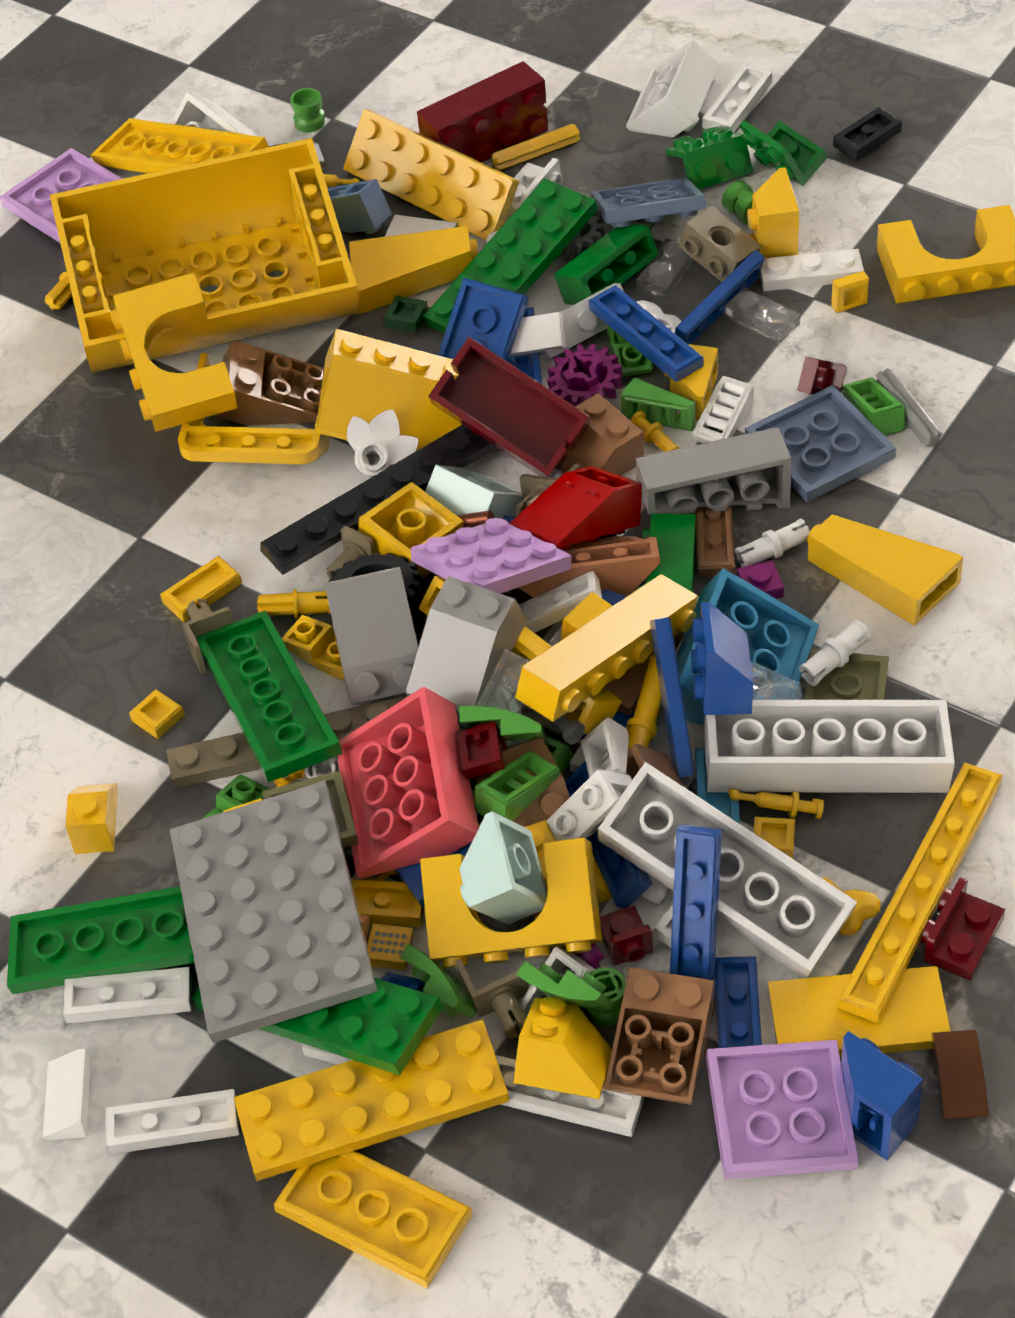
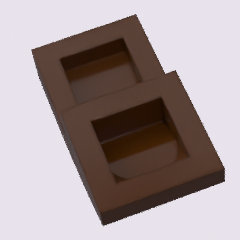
M977 1031L933 1032L932 1043L935 1073L939 1080L942 1119L988 1117L986 1085Z

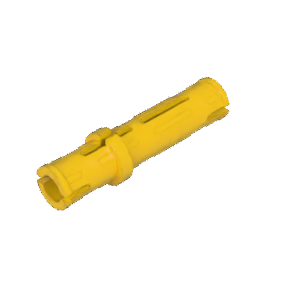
M655 654L649 657V664L634 715L628 720L626 725L629 735L628 750L634 744L649 748L651 739L656 737L658 731L655 723L661 706L662 696Z

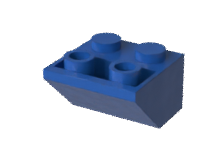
M701 602L700 618H693L692 624L693 642H699L696 643L695 649L691 650L692 673H699V675H694V698L702 699L703 715L752 714L754 681L747 632L711 603Z
M848 1031L843 1037L841 1067L854 1139L888 1161L918 1124L923 1078L919 1077L917 1072L908 1064L896 1062L882 1053L879 1047L872 1041L865 1038L860 1039Z

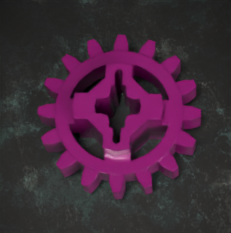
M579 344L577 345V351L573 353L569 349H565L566 357H555V367H548L549 378H547L549 390L575 407L598 393L605 399L607 397L616 399L615 389H622L623 387L621 378L624 376L617 355H610L607 347L597 351L596 344H591L588 350H584L583 346Z

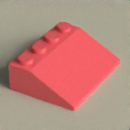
M424 686L339 740L342 754L337 756L339 770L359 844L352 845L356 876L361 879L418 864L420 859L450 855L471 843L479 829L470 779H466L461 770L457 732L460 731L455 704Z

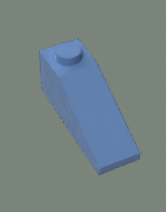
M377 179L327 188L339 228L342 231L348 233L364 231L365 234H371L380 230L383 227L382 222L392 215Z

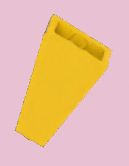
M468 226L349 241L351 267L358 289L359 310L357 314L392 303L395 295L410 297L454 281L478 254L477 239H470Z
M833 514L821 525H815L807 537L809 562L914 626L961 582L963 557L959 554Z

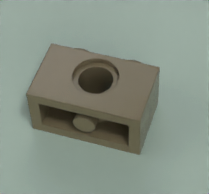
M710 206L686 223L678 247L723 282L754 250L759 252L761 245L716 208Z

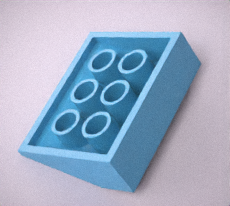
M722 568L702 589L694 609L696 618H700L701 602H709L747 632L754 681L753 700H793L802 672H799V666L807 661L819 624ZM691 626L685 632L676 658L686 720L704 726L705 715H703L702 699L694 698V675H699V673H692L691 650L695 649L696 643L699 642H693Z

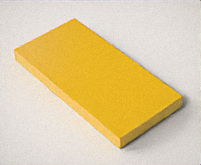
M937 966L906 969L878 1023L838 1008V999L851 974L768 981V994L776 1044L837 1040L839 1057H842L843 1037L848 1031L860 1039L865 1038L872 1041L879 1047L882 1053L933 1049L932 1033L951 1031Z
M356 1151L297 1168L273 1204L275 1212L425 1288L429 1287L473 1216L471 1207Z

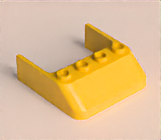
M200 353L196 370L210 366L208 353ZM205 418L181 425L178 444L182 457L189 461L307 464L323 456L328 451L331 436L316 433L317 419L315 429L206 426L203 424Z

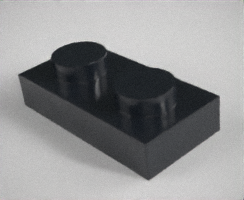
M878 107L833 136V147L857 161L900 133L902 121Z

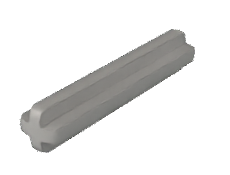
M887 368L883 372L879 371L876 375V381L904 406L905 421L926 447H931L934 444L938 445L942 435L940 429L891 369Z

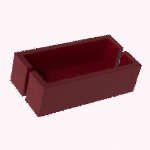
M522 61L418 110L419 133L482 163L490 159L494 152L532 139L548 131L547 107L543 105L546 103L545 79L527 63Z
M468 337L450 363L458 377L455 380L453 374L446 370L428 396L431 403L539 476L554 478L568 458L566 446L571 450L574 449L591 424L590 417Z

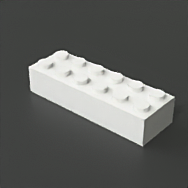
M753 700L752 714L705 715L704 720L707 792H728V789L740 790V792H949L955 761L946 700Z
M645 762L599 826L598 841L674 891L677 828L682 824L722 830L717 920L802 978H809L853 913L857 901Z

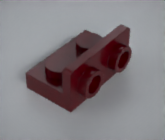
M960 877L953 890L947 888L944 891L938 906V911L941 913L936 921L932 919L928 921L921 937V943L926 944L924 962L971 981L1004 919L1005 908L968 894V880Z

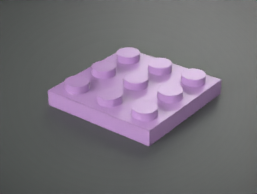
M70 148L1 195L0 200L2 207L60 243L50 194L120 180L122 178Z
M501 518L488 519L484 524L472 528H460L456 533L444 537H432L426 543L411 547L412 562L445 580L448 576L497 593H503L571 569L572 555L556 548V545L544 542L532 536L529 531L520 530Z
M837 1040L707 1049L705 1058L724 1180L857 1169L859 1161Z

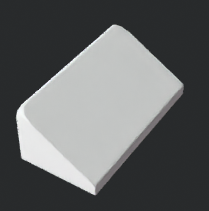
M86 1048L77 1049L48 1062L43 1125L44 1141L87 1138L91 1060Z

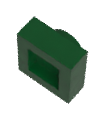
M395 295L384 316L385 327L417 334L424 320L423 315L428 311L427 301Z

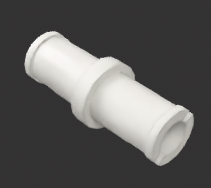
M798 519L796 522L779 530L765 531L762 534L763 537L735 548L736 559L738 563L743 561L741 567L758 564L771 557L773 559L783 556L784 551L807 542L810 532L808 526L806 525L802 528L805 525V521Z
M854 620L834 639L828 638L821 644L819 652L806 663L799 666V672H802L801 676L810 685L816 686L835 667L844 666L849 661V655L871 639V634L867 633L869 631L868 628L861 621Z

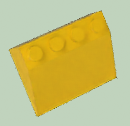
M336 329L325 357L316 433L347 440V428L353 416L359 417L369 424L378 414L391 409L395 412L399 423V436L407 435L418 438L416 449L418 451L462 425L434 406L428 398L446 370L453 374L455 380L458 377V374L454 372L450 364L453 359Z

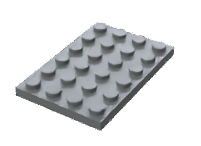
M325 781L170 829L207 1031L213 1043L377 992L331 795Z

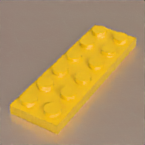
M363 109L343 170L365 181L377 179L381 189L448 222L457 223L458 227L468 226L470 233L484 240L487 239L490 233L498 231L504 225L520 182L368 109Z
M129 118L91 154V157L100 166L152 173L263 149L269 146L265 137Z
M483 1019L424 1037L400 1075L351 1060L233 1097L256 1181L509 1102L508 1091Z

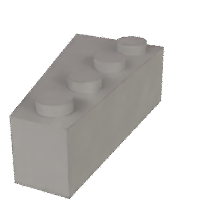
M778 427L636 458L637 482L642 483V498L648 515H651V513H694L697 507H709L713 512L726 511L727 507L731 505H745L747 510H758L762 508L763 504L776 503L778 509L790 508L791 456Z

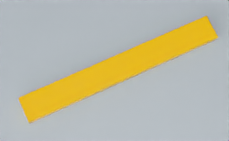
M964 762L838 999L839 1009L876 1023L879 1022L921 941L926 924L933 918L944 891L949 887L1002 784L1003 775Z

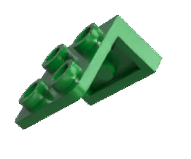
M745 120L739 125L745 134L742 139L755 150L753 156L765 167L771 164L776 168L775 171L786 167L789 180L793 179L802 186L805 185L829 157L824 149L781 121L767 135Z
M719 126L708 128L702 131V136L694 139L691 136L680 137L673 140L672 146L665 148L666 155L683 159L687 178L699 190L753 172L748 146L742 139L745 134L733 132L732 129L721 130Z

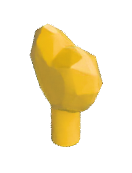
M822 878L857 901L853 913L839 932L840 934L854 935L861 929L864 920L873 918L880 912L881 901L874 893L858 889L843 891L829 878Z

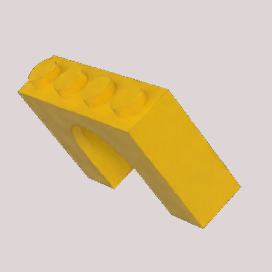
M1010 205L977 209L974 236L980 251L973 256L963 259L940 258L926 251L919 242L911 220L879 224L876 250L896 304L1015 285V216Z
M195 273L113 295L116 309L110 310L115 331L123 330L125 339L119 340L125 361L130 359L133 361L135 369L129 370L131 381L135 391L142 389L144 399L139 400L140 409L144 421L152 420L155 432L237 409L235 392L225 362L186 373H171L158 368L148 358L152 344L163 333L207 319L204 300Z
M586 838L543 843L547 877L545 905L539 916L531 924L513 932L493 931L481 920L477 911L469 908L463 900L460 886L463 882L459 868L465 858L464 855L454 854L420 859L429 958L437 962H443V968H457L454 961L461 959L465 967L468 966V959L479 957L484 958V963L509 961L508 954L525 952V958L550 956V949L555 948V946L566 947V953L591 951L592 943L602 942L592 843Z

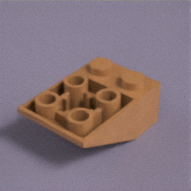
M232 339L222 362H225L235 392L237 409L214 416L244 425L316 422L324 368Z
M629 967L604 1087L605 1090L692 1104L709 1039L715 1007L714 980Z

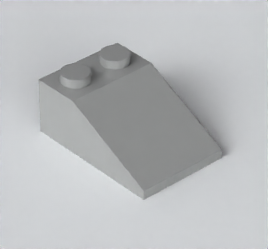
M400 567L324 583L345 685L351 705L406 693L418 651V643Z
M448 576L430 608L406 688V694L409 696L424 686L453 702L458 715L459 706H482L527 623V619L514 598Z

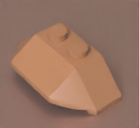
M613 536L598 538L596 542L571 544L570 549L562 550L572 555L570 570L518 588L534 598L581 575L594 571L600 580L601 592L603 589H607L624 596H629L660 564L656 537L642 539L634 536Z

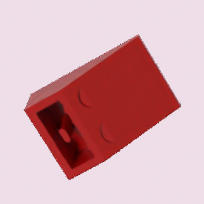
M593 466L565 472L509 524L520 530L529 531L532 536L544 542L552 543L560 550L570 549L571 544L579 542H596L598 537L608 534L621 535L625 533L626 529L637 527L641 524L642 483Z

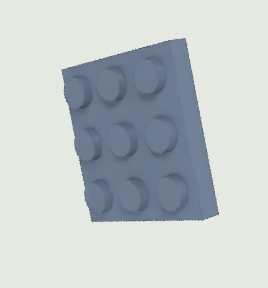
M687 177L591 192L592 199H595L598 205L597 211L607 224L612 223V227L629 226L632 224V220L644 218L645 222H658L665 219L664 215L676 213L678 217H690L697 215V210L706 209L705 195Z
M833 385L745 428V434L776 427L779 428L791 456V487L806 502L896 458V447Z

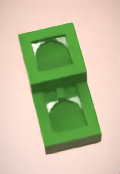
M459 706V720L464 728H472L479 724L495 721L500 726L501 736L505 741L546 738L545 729L540 723L516 712L487 706Z

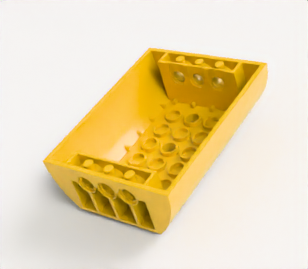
M312 138L50 194L79 328L91 373L133 364L132 359L127 361L124 359L119 340L125 339L123 330L115 331L110 315V310L116 309L113 295L190 273H195L204 300L207 319L171 329L160 335L150 348L148 356L150 360L229 343L232 339L238 341L358 313L359 299L356 280ZM273 271L283 272L279 277L268 276ZM207 286H218V289L215 291H203Z

